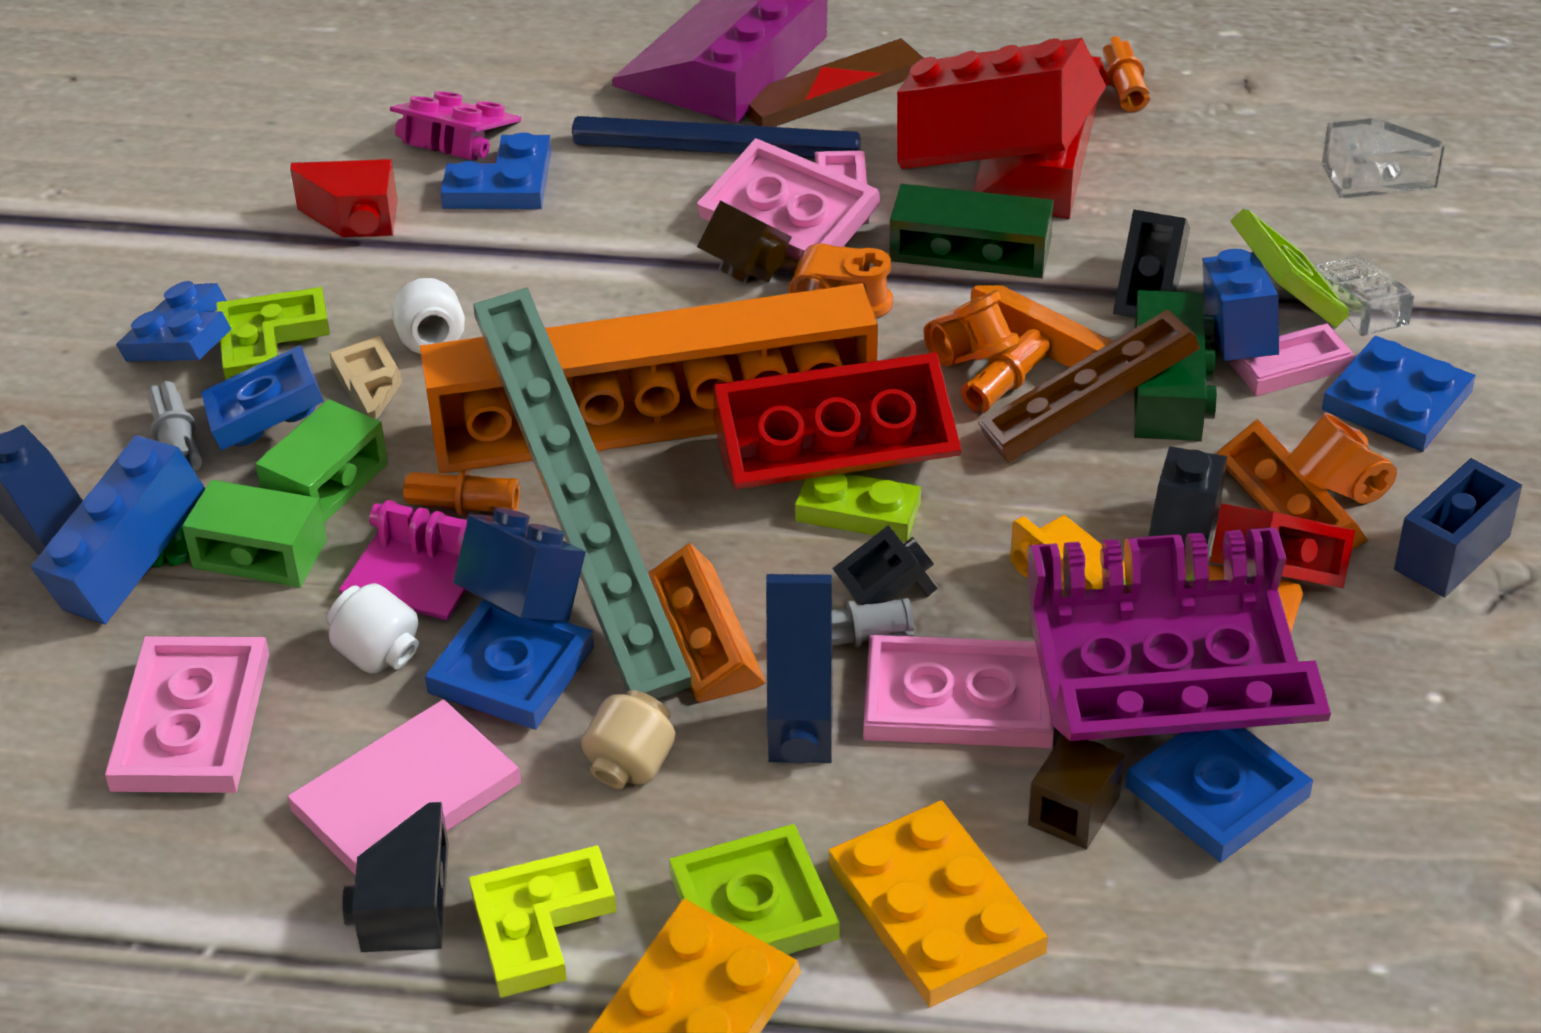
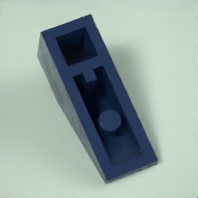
M24 425L0 434V514L31 548L40 555L83 500L51 452Z
M767 574L768 762L796 764L832 763V574Z

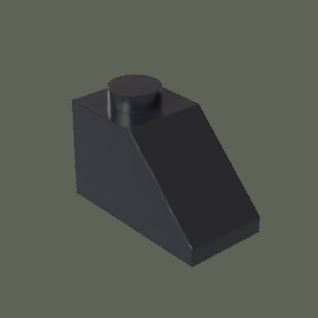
M1133 209L1113 315L1135 318L1138 290L1177 291L1190 233V226L1186 218Z
M1169 446L1158 483L1148 537L1179 534L1184 544L1186 556L1185 538L1187 534L1202 533L1206 539L1209 554L1221 507L1227 456Z
M428 802L357 857L355 884L344 885L342 909L345 925H355L361 952L442 949L449 850L442 802Z

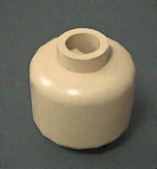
M629 690L625 695L615 694L606 698L600 705L581 740L583 753L592 763L590 768L591 774L602 783L616 789H622L626 782L643 785L652 781L675 741V729L669 721L670 712L667 707L654 697L637 690Z

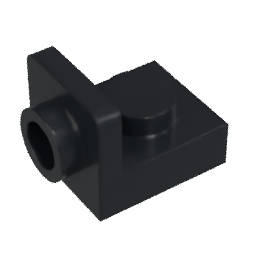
M889 525L832 568L859 605L892 601L916 581L928 596L938 589L926 573L934 563L913 536L903 543Z

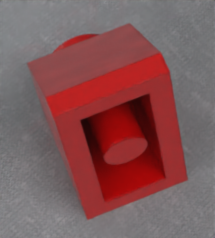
M392 159L291 163L290 171L297 209L342 238L393 236L398 198Z
M1221 503L1210 562L1223 564L1222 542L1226 531L1241 530L1245 542L1246 533L1249 529L1276 527L1286 555L1282 577L1344 589L1356 530L1282 513Z

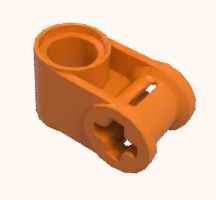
M824 243L813 244L803 252L789 283L788 293L863 283L875 318L887 314L893 307V294L887 288V275L891 271V258L886 252L876 248L859 249L832 246Z
M996 290L973 299L925 324L923 335L929 353L937 352L942 366H950L975 359V361L982 360L1020 342L1018 334L1010 332L998 305L1001 299L999 291Z
M1327 412L1322 415L1287 457L1290 464L1316 486L1327 491L1330 489L1362 504L1371 503L1381 498L1390 490L1397 476L1396 467L1387 458L1368 448V438L1359 429L1345 424Z

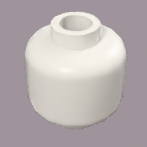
M419 278L408 282L398 291L392 303V319L401 342L413 352L421 354L419 345L460 340L464 332L465 316L457 295L442 281L434 278Z
M376 583L365 585L361 588L355 585L345 590L334 602L326 618L327 624L330 625L328 634L331 646L362 671L369 674H377L390 665L394 669H400L412 658L419 645V641L415 638L418 627L417 613L385 587Z

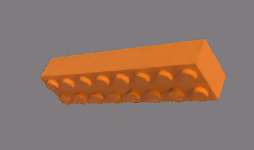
M863 283L545 328L596 451L716 434L713 420L714 384L877 361L878 324ZM483 337L419 345L439 474L457 472L461 469L471 470L532 461L533 459Z

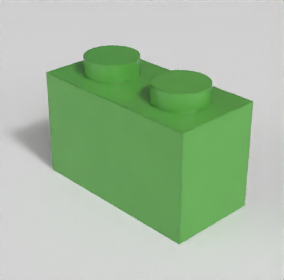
M328 399L255 463L260 488L319 498L325 523L388 465L382 422Z
M212 479L182 525L192 568L300 588L327 542L319 498Z

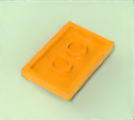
M943 800L828 849L829 868L929 1008L1047 953L1048 936Z
M683 898L588 1033H761L801 974L798 960Z

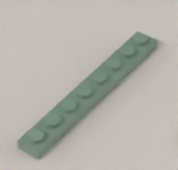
M528 287L474 303L475 319L559 526L565 532L564 538L567 543L586 551L580 577L626 691L637 690L658 699L690 688L691 674Z

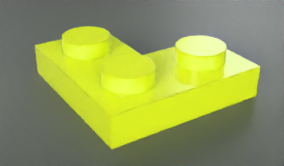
M599 845L469 877L471 895L500 998L567 981L565 962L554 928L617 912L615 894Z

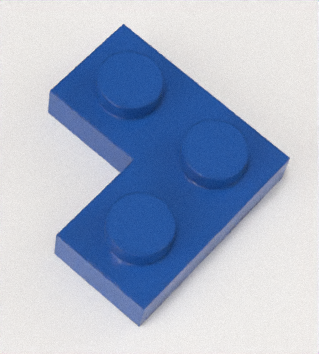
M525 132L514 135H501L496 163H477L473 161L447 163L440 192L442 209H542L551 157L550 135H533Z
M192 281L180 282L164 293L165 300L154 310L137 317L131 323L132 329L116 345L125 361L200 360L232 330L223 312H215L217 310L216 302L227 300L218 283L193 284Z

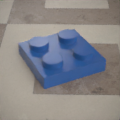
M1375 335L1324 393L1322 410L1424 452L1472 393L1476 375L1454 367L1448 362L1440 361L1406 348L1395 341L1386 340Z
M301 345L201 392L211 433L221 451L232 445L236 447L249 445L258 440L264 434V430L283 421L289 423L299 421L310 415L316 405L324 402L310 362Z
M483 599L425 675L427 692L536 730L593 650V630L566 621L520 618Z
M1246 728L1179 733L1127 769L1125 787L1221 863L1307 800L1311 795L1313 779Z

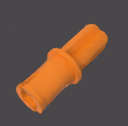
M1119 36L1111 37V43L1103 47V54L1108 66L1107 75L1111 86L1114 89L1116 88L1121 107L1125 111L1137 112L1146 107L1150 101V96L1148 95L1150 93L1143 80L1145 69L1142 62L1134 56L1129 41H1121Z
M1028 330L1019 338L1020 342L1005 351L990 356L987 362L988 365L961 387V396L966 405L975 412L981 410L982 413H985L1008 390H1017L1025 383V374L1038 364L1050 349L1048 338L1042 337L1039 330Z
M462 469L458 475L412 472L405 477L403 496L407 504L455 508L456 513L459 515H465L466 510L494 512L495 508H506L517 511L520 499V484H518V478L480 477L470 475L469 470Z

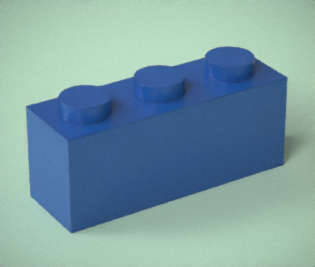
M135 435L30 568L63 611L106 625L182 527L204 492L205 487L179 447Z

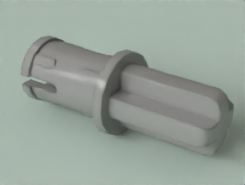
M163 381L160 386L152 385L147 392L154 418L150 428L152 437L155 441L179 447L196 473L202 465V459L193 437L196 430L194 418L190 413L185 412L180 393L176 390L174 383Z
M908 598L856 606L855 601H848L846 608L832 610V646L852 643L853 649L861 648L862 642H869L870 635L910 637L914 635L913 611Z

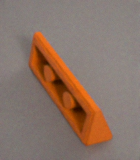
M1003 285L975 286L971 289L970 301L998 290L1001 296L998 305L1010 332L1017 333L1020 338L1028 330H1039L1042 337L1048 338L1050 342V349L1046 352V356L1069 368L1113 342V340Z
M1258 418L1215 453L1227 456L1226 470L1263 510L1356 530L1352 549L1368 541L1358 524L1326 490L1307 480L1290 464L1287 457L1291 453Z
M688 543L648 572L691 674L690 688L698 702L702 703L752 690L766 683L765 677L715 568L691 543Z

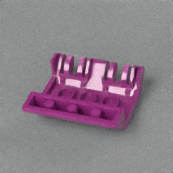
M1276 527L1249 529L1246 533L1245 542L1241 530L1226 531L1222 542L1224 580L1208 581V545L1202 533L1187 534L1185 538L1186 556L1184 544L1179 534L1126 538L1124 542L1125 585L1120 541L1118 539L1103 540L1102 549L1100 550L1103 589L1085 590V555L1080 542L1064 543L1063 590L1061 557L1058 545L1056 543L1029 545L1028 578L1031 625L1052 725L1069 741L1329 721L1331 711L1316 660L1298 661L1278 591L1286 562V555Z

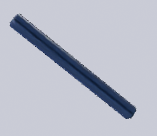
M577 116L572 124V139L576 145L742 154L756 138L802 158H815V152L861 151V136L857 131Z

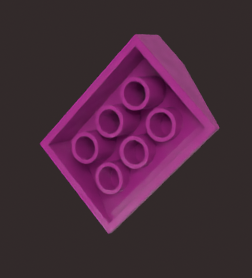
M701 0L612 78V86L737 123L749 111V103L769 83L783 79L827 37V0Z

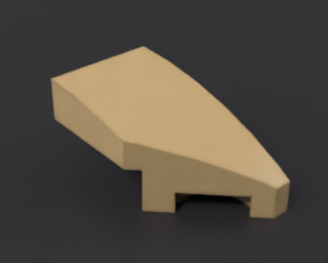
M381 336L330 352L331 367L356 409L360 413L377 419L402 384L401 373Z

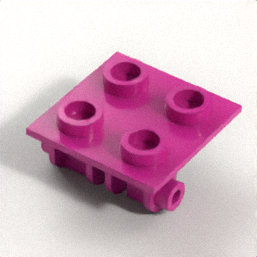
M435 91L432 98L411 96L409 103L390 106L391 112L403 114V118H400L396 123L395 135L401 138L404 144L428 148L431 151H438L440 149L443 154H451L472 161H476L479 157L485 158L488 155L490 142L484 138L485 130L520 122L522 116L504 112L505 106L495 102L478 101L476 105L462 102L463 96L461 94L448 91Z
M391 500L385 501L383 505L374 504L370 512L369 522L371 526L378 528V532L340 587L339 594H342L351 586L357 585L361 588L365 585L376 583L385 587L416 613L448 620L466 589L454 584L453 580L467 519L463 520L446 516L443 512L435 511L430 516L429 510L421 507L413 514L411 507L398 505L395 501Z

